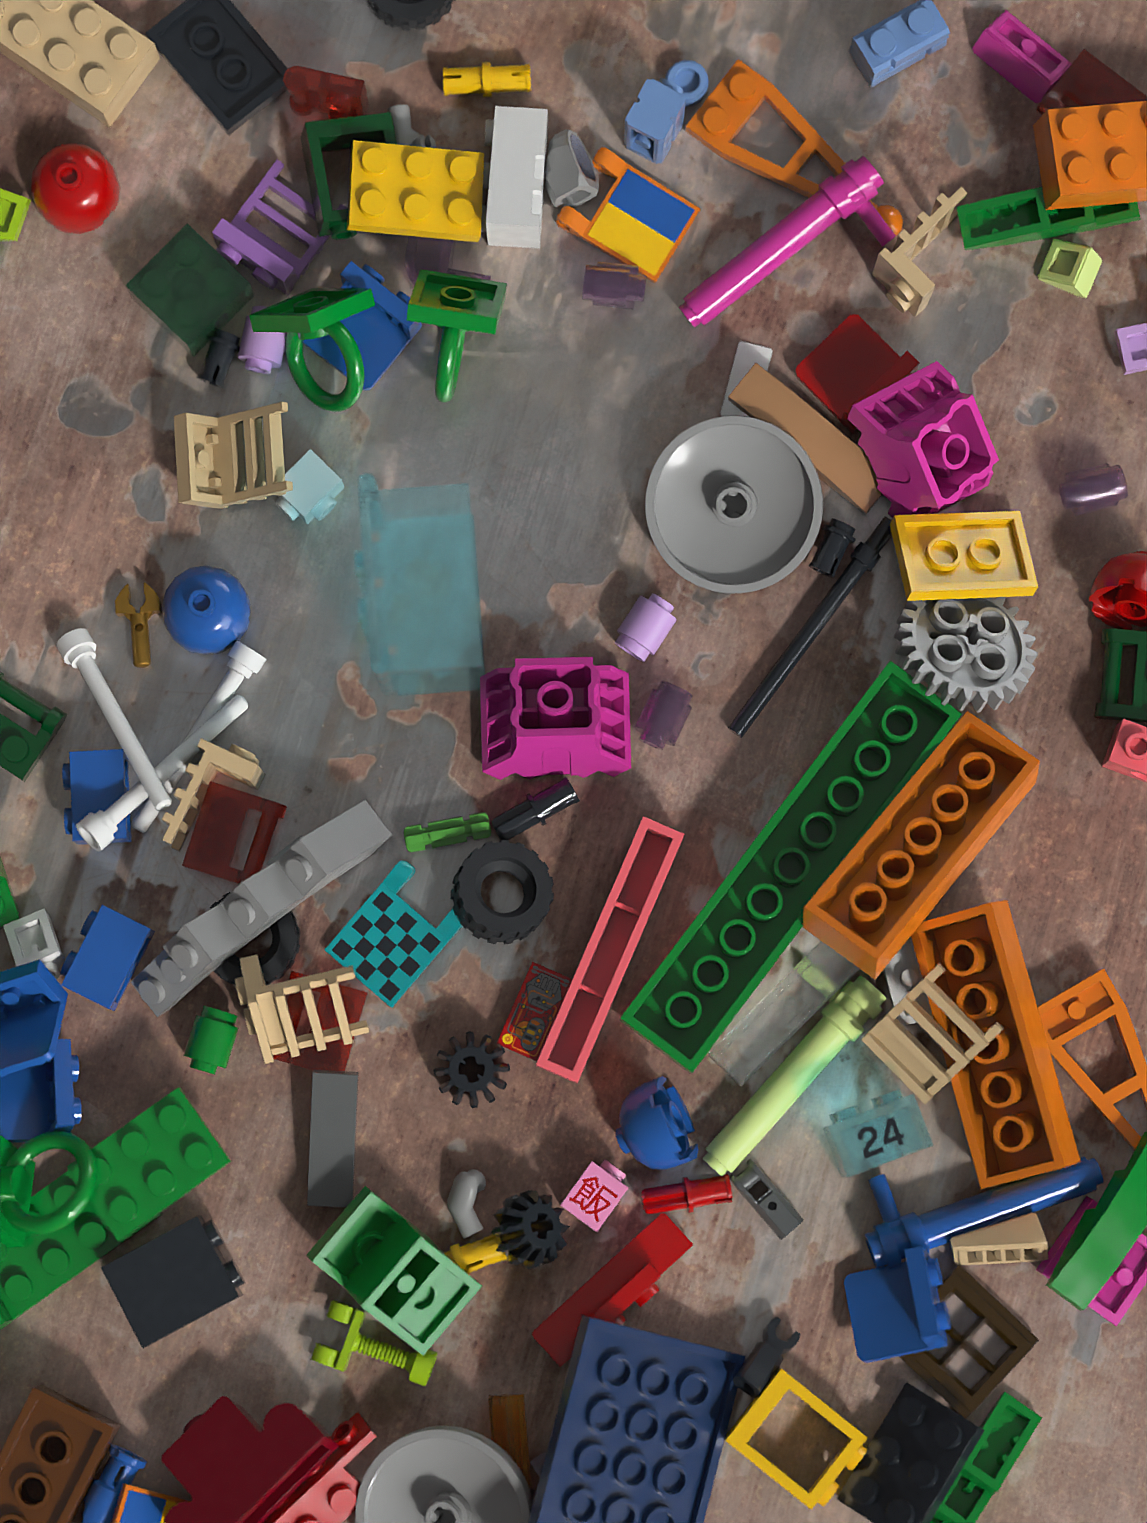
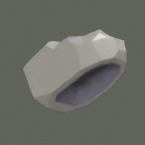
M563 130L555 134L548 146L544 185L553 206L562 209L564 206L577 207L597 196L599 178L591 157L577 133L571 130Z

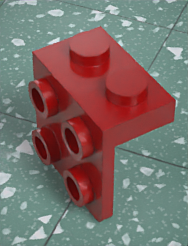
M852 314L797 365L795 376L854 434L858 429L847 419L852 405L915 373L920 362L908 350L900 357L859 315Z

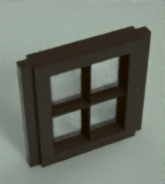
M958 1265L942 1281V1285L937 1287L939 1300L946 1303L950 1316L951 1329L945 1330L948 1346L899 1357L952 1408L967 1419L1026 1356L1039 1339L964 1268Z

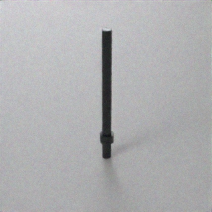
M884 516L866 542H859L850 555L852 561L728 726V729L740 738L745 735L865 571L871 572L881 559L879 553L892 536L890 528L892 520Z

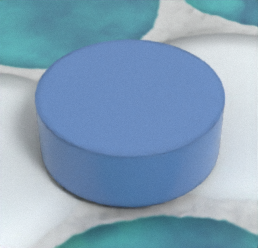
M682 60L669 68L665 79L674 82L682 88L683 97L686 99L685 107L696 105L704 99L708 90L709 80L706 70L699 63L691 60Z

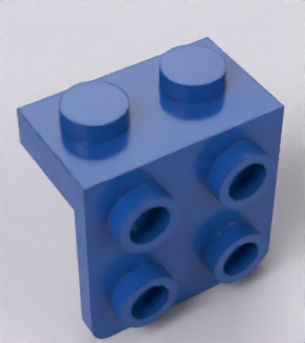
M350 261L340 273L342 281L340 288H371L375 306L340 320V322L349 330L358 345L365 372L363 390H370L421 329L422 323L406 320L410 300L408 295L402 291L394 295L382 285L385 279L376 270L367 264L360 268ZM329 335L303 340V343L347 378L343 355Z
M40 959L0 972V1077L35 1065H42L51 1060L55 1055L68 993Z
M58 1039L55 1055L48 1062L0 1077V1135L10 1143H25L39 1134L50 1131L71 1133L74 1125L80 1123L81 1100L80 1097H74L73 1082H77L79 1076L78 1055L71 1054V1039Z
M922 1246L905 1249L906 1262H902L900 1265L892 1268L883 1266L851 1273L845 1277L844 1287L857 1356L862 1362L870 1363L948 1346L945 1330L951 1329V1322L945 1302H940L937 1286L942 1285L940 1266L937 1258H931Z

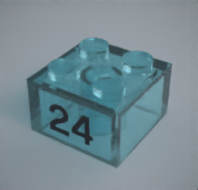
M898 1089L871 1099L874 1108L860 1113L858 1105L829 1115L832 1124L822 1128L842 1178H849L933 1146L914 1094L903 1097L901 1090Z

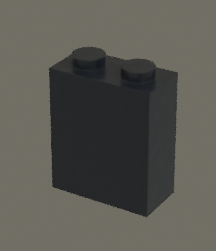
M202 1215L196 1216L101 1267L142 1349L243 1296L239 1286L245 1284L244 1278L233 1259L226 1263L218 1246L224 1244V1240L212 1219L205 1223Z

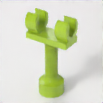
M335 1300L331 1301L326 1317L351 1325L342 1351L316 1343L311 1360L344 1372L347 1369L352 1352L358 1351V1353L362 1352L364 1355L367 1353V1356L371 1355L372 1358L375 1357L377 1360L382 1361L384 1359L385 1363L388 1361V1364L392 1363L394 1366H401L402 1369L405 1367V1370L409 1373V1381L427 1386L438 1352L429 1349L424 1356L418 1351L409 1354V1351L405 1352V1350L397 1349L395 1346L392 1348V1345L388 1346L387 1343H380L378 1340L375 1342V1339L371 1340L370 1337L367 1338V1336H363L360 1333L366 1311Z

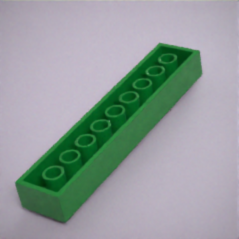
M891 660L619 1020L689 1074L694 1072L803 927L805 905L938 747L962 715L950 704L942 705L941 698L935 693L930 696L925 695L927 687L921 683L913 684L911 682L913 677Z

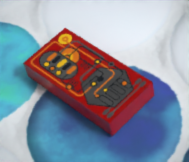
M532 962L496 1044L537 1062L573 979Z

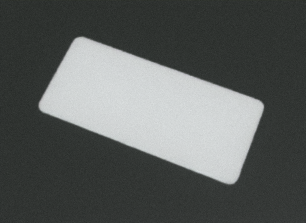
M743 341L738 343L721 409L722 416H748L729 402L728 396L755 363L768 371L772 355L771 348Z

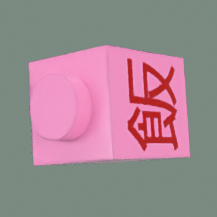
M605 1159L600 1166L592 1161L560 1206L597 1232L628 1190V1187L622 1183L626 1174Z

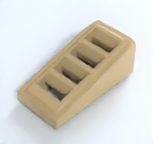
M1033 1212L950 1239L951 1255L955 1266L1034 1262L1048 1259L1047 1240L1038 1216Z

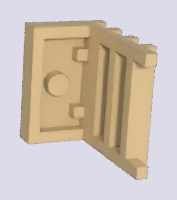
M962 187L949 199L941 193L935 200L930 217L924 211L921 212L916 218L911 235L904 229L898 234L892 253L885 247L878 255L872 275L888 290L886 293L887 298L902 313L908 310L916 317L929 303L935 284L912 260L958 217L957 210L954 207L967 195V192Z
M278 402L218 418L192 413L175 415L174 432L178 502L224 509L228 508V505L246 504L249 500L267 499V496L285 495L288 491H293L292 482L285 481L281 413L288 412V403Z
M201 738L197 747L203 752V756L198 766L189 763L186 768V772L192 779L186 791L177 787L174 793L180 804L174 815L165 812L162 820L169 827L162 840L172 844L171 848L180 852L218 772L259 790L266 774L259 767L258 763L260 760L255 758V754L234 744H231L227 751Z
M258 955L240 958L243 977L235 979L240 1004H248L249 1008L244 1009L249 1035L257 1034L265 1064L274 1062L273 1055L290 1051L291 1058L300 1056L299 1049L316 1045L317 1050L322 1051L327 1049V1042L343 1039L344 1045L353 1043L352 1036L369 1033L366 1020L352 1024L348 1023L338 982L355 978L353 965L266 986ZM324 985H329L339 1027L322 1030L311 989ZM302 991L313 1033L296 1037L285 995Z
M940 963L887 1014L883 1015L861 1039L924 1104L1003 1030V1027L996 1022L984 1033L934 983L946 970ZM923 991L974 1042L967 1051L915 1001ZM904 1010L956 1061L948 1069L896 1019Z

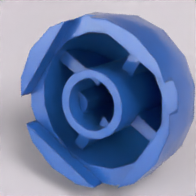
M207 565L189 568L176 576L165 591L162 604L164 625L173 640L189 652L197 654L225 652L233 647L236 640L240 641L247 631L250 621L249 596L240 581L224 569Z
M664 1076L646 1082L628 1094L623 1100L619 1114L620 1127L615 1131L618 1144L625 1154L631 1152L641 1164L651 1169L660 1170L682 1165L696 1159L698 1155V1143L689 1146L687 1134L695 1132L686 1105L674 1086L667 1089L664 1088L663 1084L667 1080Z

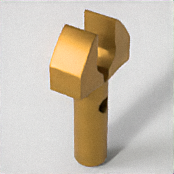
M145 582L143 584L146 599L145 603L140 607L139 613L131 606V587L129 584L122 588L115 599L116 615L125 616L131 622L133 665L138 668H145L151 664L148 621L153 614L162 613L161 599Z

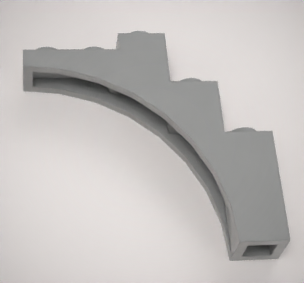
M362 801L300 838L276 862L241 882L220 904L185 924L163 946L164 950L131 981V984L157 1017L169 1011L210 973L265 929L318 890L372 855L392 836L391 832L367 801Z

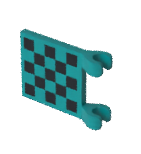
M403 860L394 866L379 887L325 948V951L343 967L353 965L355 977L391 1008L395 1006L448 942L463 927L460 924V918L458 915L455 916L452 908L439 926L435 928L397 895L416 872L409 862Z

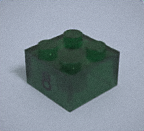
M188 223L125 285L131 298L193 357L209 342L207 340L208 336H213L215 329L221 330L255 296L251 284Z

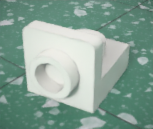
M45 908L3 925L16 967L40 959L56 980L62 976L60 971L66 958L61 952L51 918Z

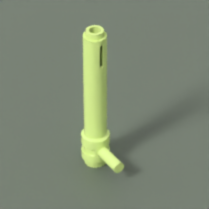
M809 960L799 968L797 974L830 1003L821 1011L823 1017L705 1148L708 1153L702 1159L718 1174L723 1176L728 1170L732 1173L849 1041L855 1042L865 1031L862 1026L870 1018L875 1020L883 1011L880 1006L887 998L863 976L860 975L854 982L849 980L841 989Z

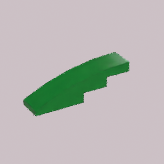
M1042 187L956 206L965 250L1054 238L1141 220L1137 202L1046 210Z
M1144 1132L1126 1168L1114 1172L1096 1208L1085 1210L1046 1284L1047 1287L1078 1310L1086 1309L1115 1272L1147 1225V1132Z
M1002 1393L980 1425V1428L985 1430L930 1523H976L992 1495L1000 1489L1042 1417L1008 1393Z

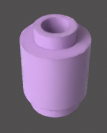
M253 306L251 314L267 307ZM249 315L246 316L238 359L246 362L245 369L249 371L270 374L271 368L281 367L287 333L253 332Z
M653 593L649 599L639 596L618 628L617 632L620 635L615 644L631 656L644 662L649 654L654 655L677 621L671 615L674 607Z

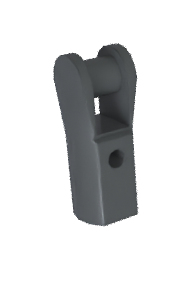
M749 1159L746 1162L748 1167L737 1177L732 1174L729 1179L778 1238L782 1240L800 1225L804 1219L762 1170ZM761 1180L769 1190L756 1201L748 1190Z

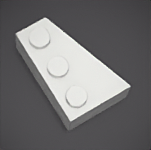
M495 106L494 120H486L485 146H492L491 163L484 162L483 189H488L487 205H482L481 231L487 232L488 245L540 248L548 109Z

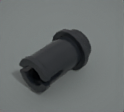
M215 329L214 335L208 336L207 340L211 343L197 379L203 382L208 381L211 385L223 388L235 352H239L240 346L238 344L240 337L220 329Z
M832 518L829 525H823L822 529L825 531V534L808 566L825 576L834 578L849 543L854 544L856 540L853 537L856 529L847 523Z

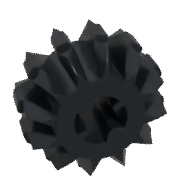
M472 1031L466 1032L465 1036L467 1044L465 1048L461 1047L455 1037L449 1039L450 1045L456 1051L454 1056L443 1050L438 1051L437 1057L450 1064L449 1068H435L434 1075L439 1077L450 1075L451 1079L439 1087L441 1093L450 1091L454 1086L458 1087L457 1092L453 1096L452 1103L459 1105L463 1100L465 1092L470 1093V1107L477 1108L479 1104L477 1092L482 1091L486 1100L492 1103L496 1099L487 1087L492 1083L499 1089H506L507 1083L494 1077L495 1072H509L510 1065L507 1063L494 1065L493 1060L505 1053L502 1046L497 1047L488 1054L485 1051L491 1044L492 1037L486 1034L482 1038L479 1048L474 1047L475 1036ZM470 1057H475L476 1063L485 1067L484 1075L477 1074L480 1080L473 1083L469 1082L466 1075L459 1072L460 1065L464 1064L466 1066L467 1063L464 1060Z
M532 1190L506 1198L503 1201V1208L498 1209L493 1214L500 1225L494 1227L490 1232L499 1236L501 1240L496 1251L502 1253L508 1251V1264H522L523 1268L533 1269L539 1267L540 1264L545 1265L553 1262L558 1258L557 1251L562 1250L563 1247L568 1245L561 1236V1233L566 1232L570 1226L561 1223L559 1219L564 1208H552V1195L544 1194L539 1196L537 1191Z

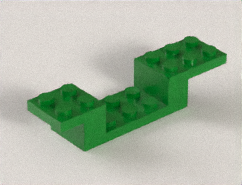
M181 1087L173 1090L91 1149L97 1164L96 1185L88 1204L72 1222L50 1233H26L25 1246L8 1248L0 1242V1330L162 1216L163 1210L232 1162ZM76 1160L66 1166L68 1168L67 1172L31 1197L30 1215L42 1216L50 1214L59 1209L70 1198L75 1190L79 1176Z

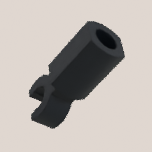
M778 1317L767 1324L763 1330V1342H758L733 1378L734 1385L750 1397L760 1396L782 1363V1354L789 1352L799 1341L800 1333L797 1331L787 1341H782L776 1336L775 1330L781 1321Z

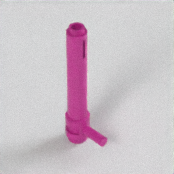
M861 156L856 161L850 159L841 167L842 172L835 178L831 175L818 185L819 190L687 294L683 298L685 302L678 308L695 328L700 323L705 326L838 219L843 218L846 220L854 212L859 215L881 246L890 242L896 235L870 202L878 194L876 189L883 185L884 181L866 157Z

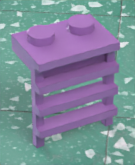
M277 159L231 223L222 218L212 233L217 245L216 250L219 254L235 265L241 263L253 272L252 276L271 290L277 288L289 296L295 283L308 270V265L316 254L321 252L324 248V243L330 236H317L314 238L260 200L269 188L315 220L313 205L276 180V177L284 168V164ZM340 204L336 210L348 208L345 207L343 204ZM253 209L309 247L301 259L245 221Z

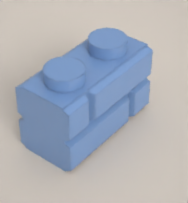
M918 0L852 37L849 52L868 85L873 87L925 57L926 53L930 55L945 47L950 31L932 0Z
M660 78L659 81L654 79H647L637 96V102L633 103L625 118L624 145L626 149L655 164L663 163L671 148L672 141H675L684 124L686 99L683 97L681 87L664 78Z

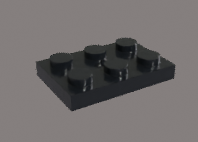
M186 0L145 32L146 37L155 43L157 51L228 136L296 83L295 76L231 0Z
M906 1382L868 1445L867 1452L856 1465L838 1495L837 1500L872 1523H930L985 1430Z

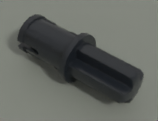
M565 777L562 781L534 796H531L530 793L527 794V800L494 817L492 825L501 840H510L538 823H541L542 826L546 825L545 820L574 803L580 802L571 783Z

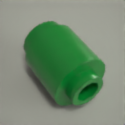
M203 1005L201 1015L195 1016L183 1055L192 1058L189 1067L214 1075L218 1066L227 1068L239 1029L235 1027L237 1015Z

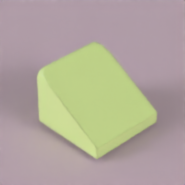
M1053 239L1037 278L1071 294L1087 298L1101 266L1102 259L1092 247Z

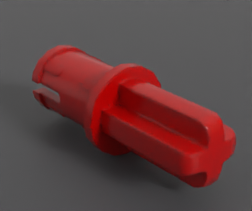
M728 1174L695 1180L683 1177L682 1183L645 1188L641 1192L642 1206L647 1214L685 1208L690 1213L693 1212V1208L711 1204L730 1203L733 1198Z

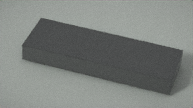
M313 1070L307 1206L347 1207L353 1200L359 1072Z

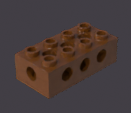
M41 1384L33 1387L0 1452V1523H7L9 1519H15L20 1523H73L121 1424ZM50 1436H58L66 1443L67 1452L63 1459H56L49 1454L47 1442ZM30 1477L38 1478L44 1483L46 1494L43 1500H35L27 1493L26 1485Z

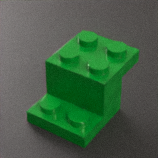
M366 1186L363 1187L306 1254L315 1265L341 1284L364 1310L423 1356L482 1287L474 1277L446 1256L425 1233Z

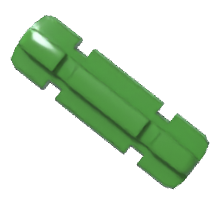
M479 812L469 814L470 819L463 820V816L427 822L428 827L424 828L421 827V824L406 826L403 831L408 852L426 850L425 845L430 844L432 848L467 842V837L472 836L474 840L489 838L491 836L489 817L487 813Z

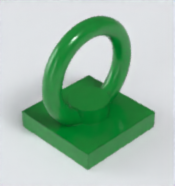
M420 269L408 303L406 320L437 325L443 329L435 379V396L438 401L447 403L453 398L455 393L465 332L476 331L496 334L505 302L507 283Z
M312 288L249 315L253 332L287 333L285 352L288 367L298 388L309 401L331 412L347 410L358 401L364 386V364L355 339L340 320L375 306L371 288ZM329 335L335 341L343 355L347 371L346 385L341 393L331 394L322 389L313 379L305 363L303 340Z
M50 1131L39 1134L26 1141L19 1148H16L0 1135V1242L6 1247L25 1246L26 1233L45 1234L56 1231L72 1222L84 1210L96 1185L97 1164L91 1148L82 1138L65 1131ZM62 1149L68 1151L75 1157L79 1168L78 1182L70 1198L56 1211L42 1216L30 1215L29 1209L36 1164L33 1159L48 1150Z

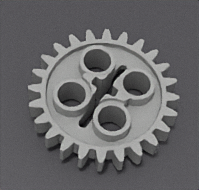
M997 597L995 600L992 598L908 601L896 621L899 627L894 633V638L901 642L895 652L896 654L907 656L901 666L903 670L915 669L917 672L911 682L918 684L925 681L928 684L925 695L930 696L938 691L942 694V705L945 706L953 698L957 701L959 711H963L968 702L972 703L976 712H981L986 703L993 710H996L1002 701L1009 704L1017 693L1020 694L1036 668L1032 663L1037 657L1038 652L1030 649L1036 638L1032 635L1023 634L1030 623L1025 620H1015L1014 617L1019 608L1017 606L1009 609L1003 607L1006 597Z

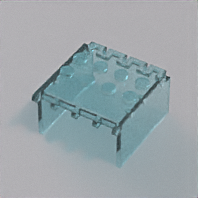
M362 474L358 479L362 550L354 551L356 578H358V583L361 585L363 595L357 596L359 623H361L364 636H366L367 643H369L371 669L382 694L390 696L398 690V696L480 690V677L485 675L474 515H471L469 484L379 490L376 479L372 474Z

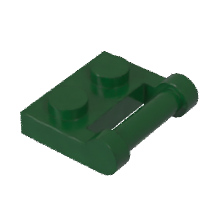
M1113 628L1102 629L1101 643L1105 644L1101 698L1100 703L1095 705V718L1147 722V632ZM1123 646H1135L1131 705L1118 704Z
M0 671V698L42 724L35 736L0 713V767L25 782L61 728L67 714L57 707L50 709L3 679L4 673Z

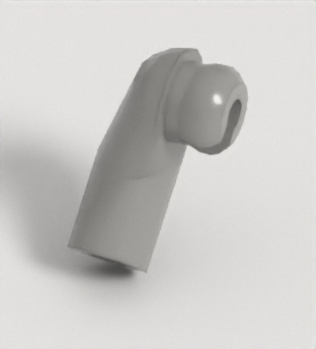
M394 105L388 108V112L392 114L398 145L436 148V142L430 135L424 137V135L411 128L409 106Z
M471 1169L468 1172L463 1171L454 1178L447 1199L448 1209L463 1238L484 1229L472 1207L477 1193L484 1190L486 1186L484 1175L476 1169Z

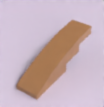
M755 363L728 396V401L749 417L770 422L790 434L808 453L818 472L819 479L863 513L867 514L882 495L877 489V477L868 456L803 399Z

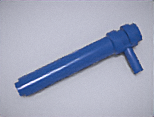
M1081 1157V1162L1065 1168L1022 1178L920 1215L912 1212L900 1216L885 1174L875 1176L868 1181L883 1223L873 1226L874 1231L864 1234L869 1253L876 1268L885 1265L888 1268H892L902 1264L901 1260L906 1258L905 1249L922 1246L929 1255L930 1249L950 1243L952 1237L1032 1212L1034 1213L1096 1191L1097 1185L1104 1183L1100 1167L1095 1158L1087 1160L1085 1157Z

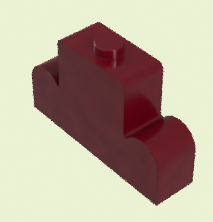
M221 1396L206 1412L195 1416L186 1424L183 1434L161 1457L163 1464L192 1496L191 1502H179L171 1507L165 1516L164 1523H263L339 1445L316 1419L294 1404L281 1403L271 1408L264 1418L262 1429L242 1406L227 1396Z

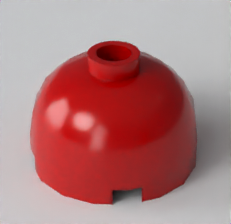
M67 143L52 148L40 158L33 171L31 193L35 207L48 223L54 225L56 229L62 232L82 234L95 230L104 224L103 221L109 217L112 210L114 212L118 205L120 186L113 166L102 153L85 144Z
M1137 551L1113 557L1098 571L1093 581L1089 602H1093L1091 609L1093 614L1105 624L1116 629L1132 630L1131 624L1147 627L1146 551Z

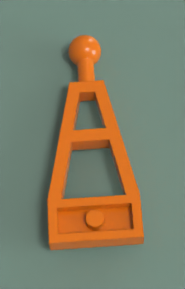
M739 59L685 126V131L718 156L807 198H810L819 190V184L800 176L799 173L814 154L819 157L835 176L842 172L841 167L845 164L838 154L771 82ZM764 100L804 141L784 168L731 143ZM870 200L886 224L897 236L903 227V217L900 211L891 205L878 206Z
M1100 969L1037 1007L1053 1060L1135 1151L1141 1136L1113 1104L1139 1089L1147 1110V1064L1128 1009L1105 969ZM1113 1016L1134 1075L1102 1093L1061 1045Z

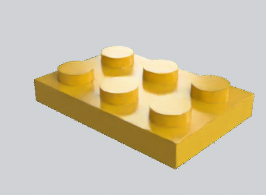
M353 140L350 159L347 230L479 242L482 221L484 153Z
M1020 511L894 515L890 523L907 601L1033 596L1038 588Z

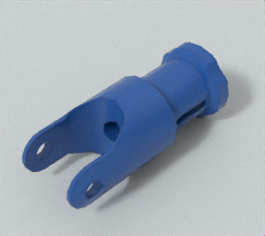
M111 1444L108 1449L111 1455L99 1479H93L84 1497L85 1507L81 1523H112L123 1483L131 1485L138 1470L144 1469L147 1461L123 1447ZM124 1466L117 1482H114L120 1467Z

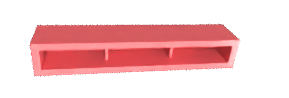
M643 816L538 1058L536 1067L578 1084L682 843L684 833Z

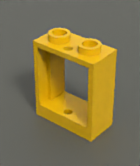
M778 1367L760 1396L753 1399L724 1439L810 1510L817 1503L822 1507L828 1503L840 1486L834 1480L845 1466L849 1470H853L868 1450L862 1445L868 1437L781 1367ZM788 1390H791L849 1437L808 1491L747 1443Z

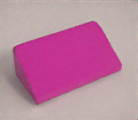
M1007 10L1002 12L983 31L972 49L979 58L1034 103H1039L1072 65Z

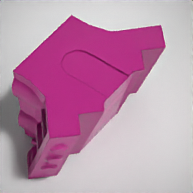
M938 361L852 405L847 418L862 432L858 445L865 451L877 477V489L891 502L888 514L892 518L894 515L937 514L987 487L993 476L992 467L999 461L973 394L961 393L955 377Z
M593 657L515 659L514 668H496L480 677L483 773L499 780L513 773L528 779L543 775L570 774L571 776L578 775L585 778L597 771L615 777L631 769L629 673L612 665L594 666Z

